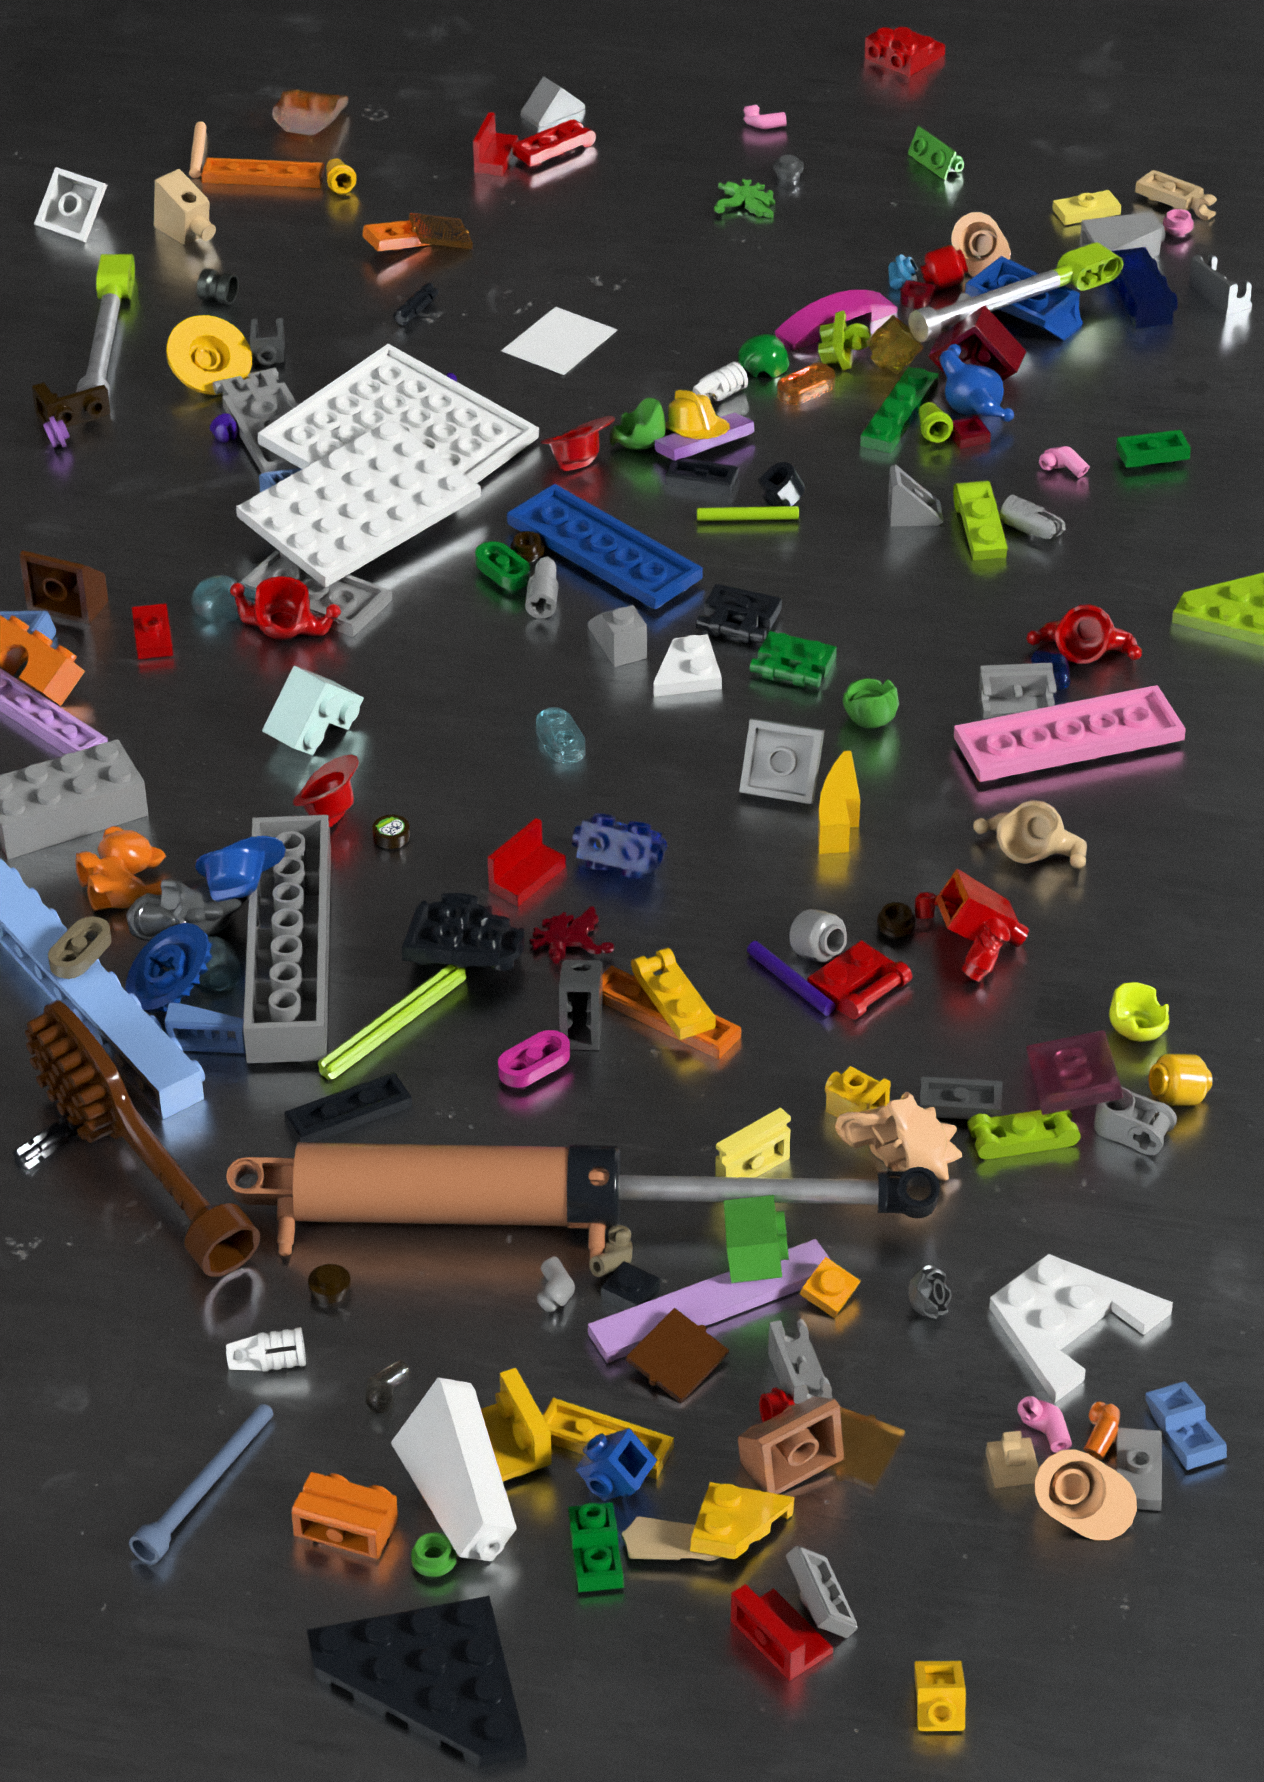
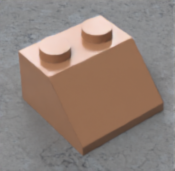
M813 1396L800 1404L789 1406L783 1413L762 1424H755L749 1427L743 1434L737 1436L740 1463L760 1490L764 1492L780 1494L844 1460L840 1405L832 1398Z

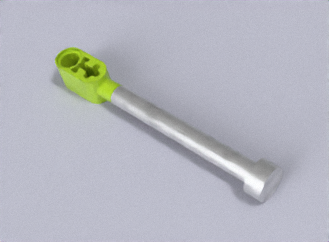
M1095 242L1065 253L1060 258L1055 269L938 310L926 306L912 311L908 320L909 328L917 341L925 342L938 337L942 328L957 324L984 305L990 311L1070 283L1079 290L1085 291L1111 282L1121 273L1123 260L1101 243Z
M101 254L96 289L97 297L101 299L87 373L86 376L79 380L76 392L105 385L108 389V395L110 393L109 384L105 379L121 299H131L135 279L133 254Z

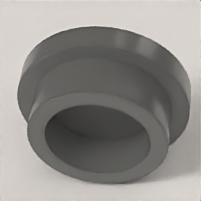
M783 155L774 161L773 169L778 179L794 181L800 177V173L803 171V162L794 155Z

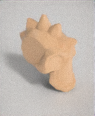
M909 1092L903 1093L900 1100L890 1101L887 1106L883 1105L861 1112L841 1114L835 1124L837 1134L845 1143L855 1149L869 1145L871 1153L884 1161L885 1166L892 1171L905 1172L910 1168L923 1167L932 1171L940 1181H947L949 1179L947 1164L962 1158V1152L950 1142V1139L957 1131L955 1125L940 1123L936 1119L935 1108L928 1107L923 1109L919 1107L913 1095Z

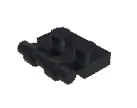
M715 584L704 603V615L712 617L699 615L696 621V629L708 631V635L714 637L726 635L738 638V641L741 643L750 644L753 641L763 644L767 637V630L759 628L771 629L782 610V598ZM727 620L739 622L741 624L728 622Z

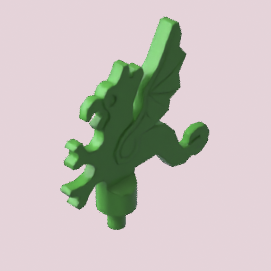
M742 179L741 184L743 186L729 181L727 184L719 183L718 189L725 190L724 193L733 196V198L719 200L717 205L714 206V211L716 213H723L725 207H736L745 202V208L748 209L749 213H753L758 217L773 218L774 212L767 208L770 204H775L773 191L768 190V193L759 191L764 190L765 185H761L758 182L756 185L750 186L751 179Z

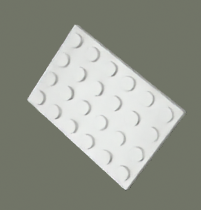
M390 419L236 506V514L241 521L326 588L481 497V486L394 420Z

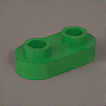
M489 541L480 544L476 548L475 562L477 568L498 585L511 591L527 586L531 577L530 564L507 545L497 541Z

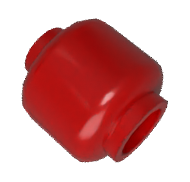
M952 245L926 253L924 258L925 265L920 266L925 283H932V285L936 286V290H944L961 284L965 278L964 274L969 273L962 250H956Z

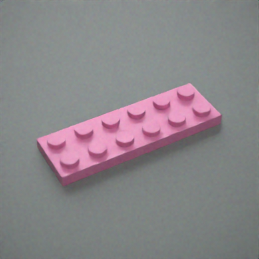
M1158 685L956 725L954 726L953 737L978 781L982 782L1185 740L1186 728Z

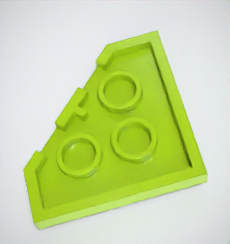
M1264 572L1184 592L1173 611L1172 623L1264 647Z

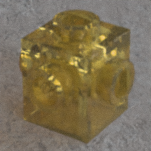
M894 315L880 328L875 330L866 341L873 353L870 356L871 360L880 369L884 370L887 367L896 375L905 366L909 365L913 358L924 348L922 343L913 337L909 326Z

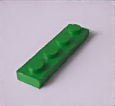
M908 367L862 432L860 446L891 454L918 415L920 407L926 403L937 387L938 374L928 372L922 368Z

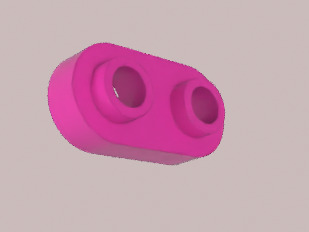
M545 1030L506 1050L498 1059V1075L500 1080L511 1087H525L564 1066L570 1058V1041L568 1037L556 1030Z

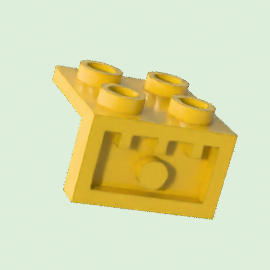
M516 1367L499 1373L500 1392L495 1394L496 1404L481 1408L503 1482L552 1465L551 1430Z

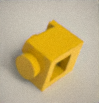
M852 1066L842 1074L835 1071L830 1075L825 1084L826 1112L838 1118L839 1115L847 1112H861L883 1105L887 1106L890 1099V1081L885 1078L878 1081Z

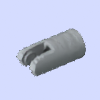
M1010 495L1005 500L1000 511L1001 523L1007 524L1028 535H1035L1047 540L1051 539L1052 536H1060L1066 530L1065 522L1062 519L1045 511L1043 507L1028 502L1016 495Z
M548 556L537 561L535 574L530 577L527 584L525 609L528 614L538 619L552 616L557 606L558 581L555 578L557 567L554 560Z

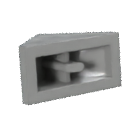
M543 76L522 108L521 117L537 128L585 110V104Z
M896 464L892 465L889 471L888 492L890 526H939L943 522L940 501Z

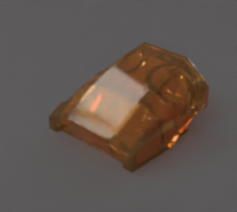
M296 89L287 90L281 93L278 103L273 106L272 118L285 132L315 135L329 126L336 119L340 111L345 109L348 104V96Z

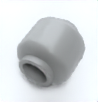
M808 909L802 911L791 925L789 934L790 944L794 952L803 958L827 963L838 957L846 946V926L843 920L836 914Z

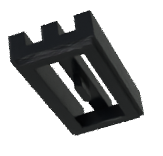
M680 458L676 461L672 460L665 475V485L730 495L735 485V480L738 478V467Z

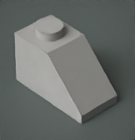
M634 605L600 613L588 621V628L614 667L647 659V625Z

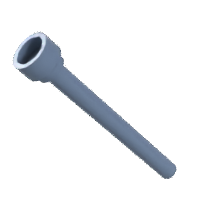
M260 1404L157 1522L142 1525L130 1538L129 1546L140 1560L154 1565L169 1550V1542L171 1541L170 1534L273 1417V1411L270 1406Z

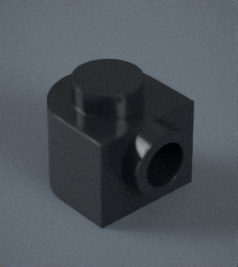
M780 462L771 466L757 480L765 492L762 495L763 499L771 507L780 505L793 506L805 491L804 482L793 465L788 462Z

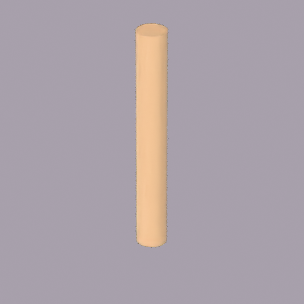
M197 122L194 129L189 175L194 179L201 176L207 128L204 122Z

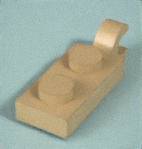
M1156 170L1150 171L1136 181L1135 193L1146 196L1150 200L1165 203L1174 209L1187 211L1192 208L1202 220H1209L1215 216V212L1209 210L1206 206H1211L1216 202L1217 198L1211 194H1203L1204 188Z

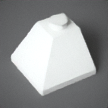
M55 167L34 225L86 242L107 185Z

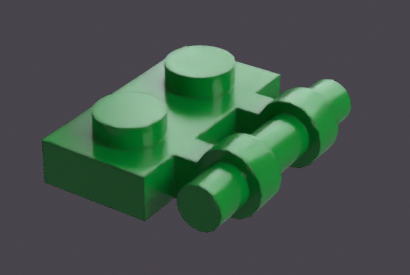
M769 631L758 651V659L753 658L751 661L750 672L762 674L763 679L772 681L776 678L792 681L793 685L804 688L806 685L819 687L822 678L827 676L836 659L837 646Z

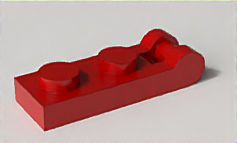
M570 119L513 143L512 154L529 166L538 165L542 161L562 155L566 151L580 145L590 147L596 140V133L587 127L583 128V125L577 120Z

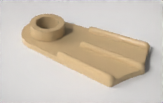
M637 1516L632 1524L622 1533V1540L626 1545L630 1559L680 1560L681 1558H695L713 1561L720 1558L719 1556L690 1551L691 1536L695 1527L692 1524Z

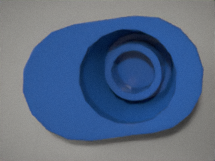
M254 836L202 855L196 860L195 868L200 875L206 878L210 896L214 901L220 902L233 898H242L256 891L261 872L278 864L284 857L286 848L283 842L275 837Z

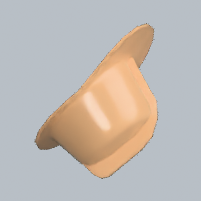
M971 212L962 216L955 224L952 231V245L956 250H962L972 278L1001 256L1010 260L1011 250L997 223L989 215L982 212Z
M1076 1449L1060 1450L1050 1455L1038 1469L1034 1484L1035 1496L1040 1507L1051 1517L1080 1535L1093 1540H1111L1122 1535L1133 1523L1137 1512V1503L1131 1484L1120 1473L1088 1453Z

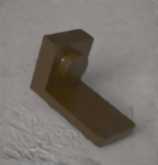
M44 382L32 385L35 413L43 424L50 421L49 417L54 416L56 421L62 419L67 428L110 414L108 389L105 385L96 386L63 397H58L57 393H52Z

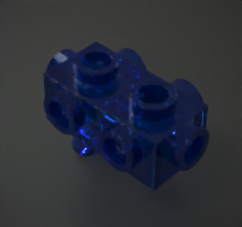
M595 813L593 817L583 820L581 825L576 826L572 836V845L578 848L576 858L586 860V867L591 869L608 870L610 865L621 868L620 874L622 876L639 879L643 878V874L650 873L660 866L664 852L667 850V842L662 838L663 833L650 830L651 825L647 823L630 821L627 825L615 822L616 817L613 815ZM597 839L601 843L600 848L596 847Z

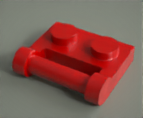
M861 940L810 975L807 981L833 1001L837 1010L856 1020L866 1013L867 1007L896 986L903 987L912 980L913 976L911 969L904 962L898 961L895 963ZM880 976H882V978H880L878 981H876L875 983H873L872 985H870L868 988H866L865 990H863L861 993L856 994V993H858L859 991H861L863 988H865L866 986H868L870 983H872L873 981H875L876 979H878Z

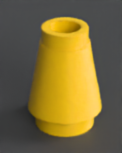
M331 159L327 163V184L329 188L339 194L351 191L357 180L355 171L340 159Z

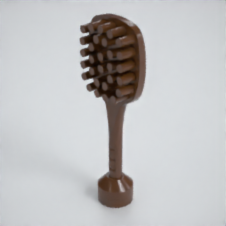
M55 1000L45 1005L43 1014L27 1022L28 1029L25 1030V1034L30 1041L26 1043L28 1051L31 1055L36 1054L30 1058V1063L34 1070L39 1069L42 1072L36 1076V1080L41 1088L49 1087L46 1093L50 1101H60L56 1104L61 1115L69 1112L70 1115L67 1119L73 1125L85 1124L77 1129L82 1140L87 1139L91 1144L110 1135L115 1139L123 1137L158 1181L163 1183V1187L170 1196L174 1197V1201L185 1211L186 1216L190 1219L191 1222L184 1245L188 1253L206 1275L211 1277L224 1276L245 1264L259 1245V1230L238 1205L233 1203L210 1205L202 1197L201 1192L191 1183L185 1172L180 1170V1166L133 1106L116 1066L94 1035L60 1000Z

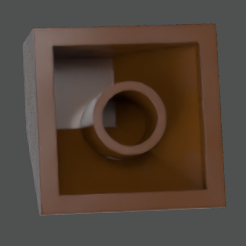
M23 550L20 552L19 557L27 610L48 611L50 616L90 625L108 602L105 573L70 561Z

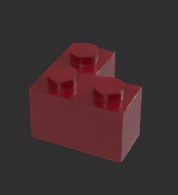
M984 305L937 337L928 357L945 374L939 357L950 345L957 344L961 348L958 358L963 363L993 369L999 374L1001 380L1004 381L1017 373L1026 350Z

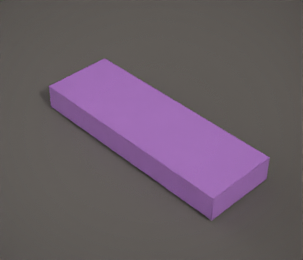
M733 412L721 417L730 424V429L725 434L710 439H691L674 433L654 440L655 451L676 461L754 433V421Z

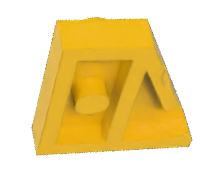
M710 1482L691 1536L690 1551L736 1559L748 1550L752 1542L760 1541L770 1533L773 1521L780 1516L788 1519L793 1515L795 1497L737 1487L733 1484Z

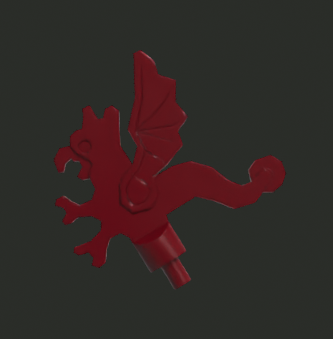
M590 906L576 919H574L573 915L566 916V912H562L559 916H553L551 919H543L542 926L547 925L548 930L541 931L538 927L533 928L534 932H532L533 938L539 937L541 939H529V944L532 945L534 950L543 945H548L549 957L555 964L565 958L566 947L580 946L591 954H607L614 951L613 943L605 942L601 945H596L587 936L588 932L595 930L594 925L599 922L594 906Z

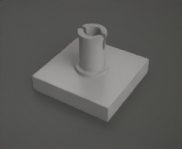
M754 718L750 719L739 792L813 804L825 730Z

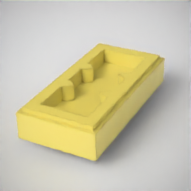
M1109 190L1054 200L1052 210L1064 225L1081 223L1082 220L1121 214V204Z

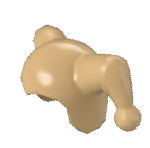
M1030 800L1021 803L1011 812L999 813L988 820L979 818L974 821L973 828L978 834L986 833L988 830L997 832L1000 848L1007 857L1015 862L1028 864L1058 853L1070 857V865L1074 869H1081L1086 865V841L1066 831L1059 813L1046 802Z

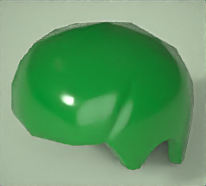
M770 334L755 335L747 339L737 355L739 364L754 377H757L759 372L765 371L770 377L775 378L786 372L790 365L784 344L778 337Z

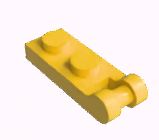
M670 948L658 950L656 955L650 958L640 956L631 960V968L635 978L679 1040L715 1028V1015L678 966ZM660 970H661V972L663 973V974H660V975H657V976H655V975L653 974L654 972H657V971H660Z

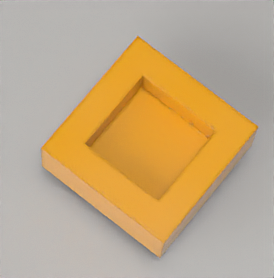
M825 1257L802 1287L800 1295L835 1319L857 1289L860 1280Z

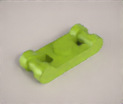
M1063 1101L1054 1102L1047 1109L997 1117H989L987 1114L980 1113L972 1116L967 1122L970 1135L977 1139L975 1141V1148L978 1156L984 1160L1066 1148L1075 1145L1081 1138L1077 1125L1071 1122L1073 1116L1070 1107Z

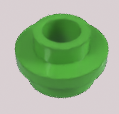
M432 1532L421 1536L417 1540L411 1551V1561L415 1570L420 1574L436 1577L444 1575L453 1569L457 1561V1553L447 1536Z

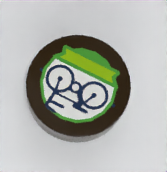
M389 814L381 816L372 825L373 840L382 848H399L410 839L409 822L400 815Z

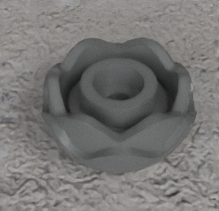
M928 1265L919 1269L909 1282L908 1294L913 1309L923 1317L937 1319V1316L948 1313L946 1306L952 1298V1293L945 1284L946 1273L944 1271L936 1269L934 1265Z

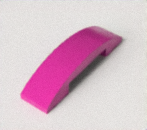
M856 289L838 292L823 297L796 312L775 331V336L792 351L819 342L820 326L834 323L836 312L845 310L846 321L863 315L873 322L897 313V306L879 292Z

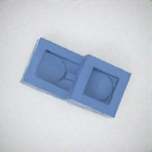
M1185 1381L1145 1393L1146 1402L1160 1431H1162L1165 1440L1186 1470L1227 1458L1226 1442L1206 1420L1205 1404Z

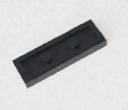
M392 1072L285 1111L284 1118L285 1123L297 1142L315 1143L411 1108L412 1097L397 1074Z

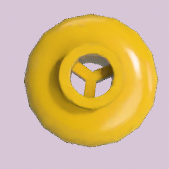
M1165 1054L1150 1069L1149 1088L1160 1102L1168 1106H1195L1203 1101L1207 1092L1211 1089L1212 1074L1206 1067L1205 1062L1197 1055Z

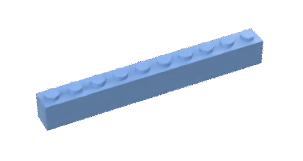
M0 858V943L53 1001L60 1000L83 1022L111 1058L118 1072L162 1120L204 1100L202 1082L205 1081V1074L197 1060H190L178 1040L175 1037L170 1038L162 1030L158 1019L154 1015L149 1016L142 1009L137 997L133 993L128 994L122 988L115 973L112 971L107 972L101 965L99 958L84 974L73 979L60 978L51 972L48 952L68 929L61 923L57 912L53 908L48 909L42 903L38 892L33 887L28 888L25 885L19 872L14 867L9 868Z

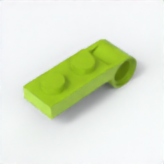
M990 481L955 483L953 487L954 507L957 514L961 513L972 560L1005 558L1008 547Z

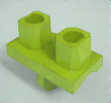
M845 310L835 313L834 323L820 326V336L823 343L818 344V353L823 365L839 362L842 371L852 368L853 350L865 349L871 341V331L865 325L859 323L851 324L848 327L845 325Z

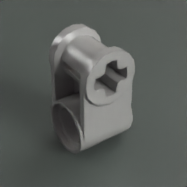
M1109 1086L1104 1088L1099 1094L1094 1120V1129L1098 1135L1131 1147L1142 1154L1155 1155L1160 1152L1164 1145L1163 1137L1166 1133L1172 1131L1177 1123V1116L1174 1110L1163 1102L1151 1100L1131 1092L1125 1087ZM1156 1113H1158L1159 1115H1158L1157 1119L1155 1120V1116H1154V1115H1155ZM1150 1135V1142L1146 1143V1140Z

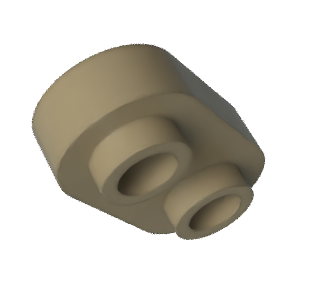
M95 916L85 917L76 921L48 952L51 972L55 976L65 979H73L84 974L111 944L109 923L103 918Z

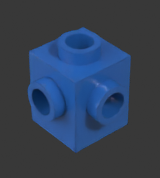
M628 1428L606 1436L602 1433L593 1437L583 1449L585 1455L575 1470L584 1479L589 1490L602 1501H606L619 1496L626 1498L635 1493L641 1487L657 1459L632 1430Z

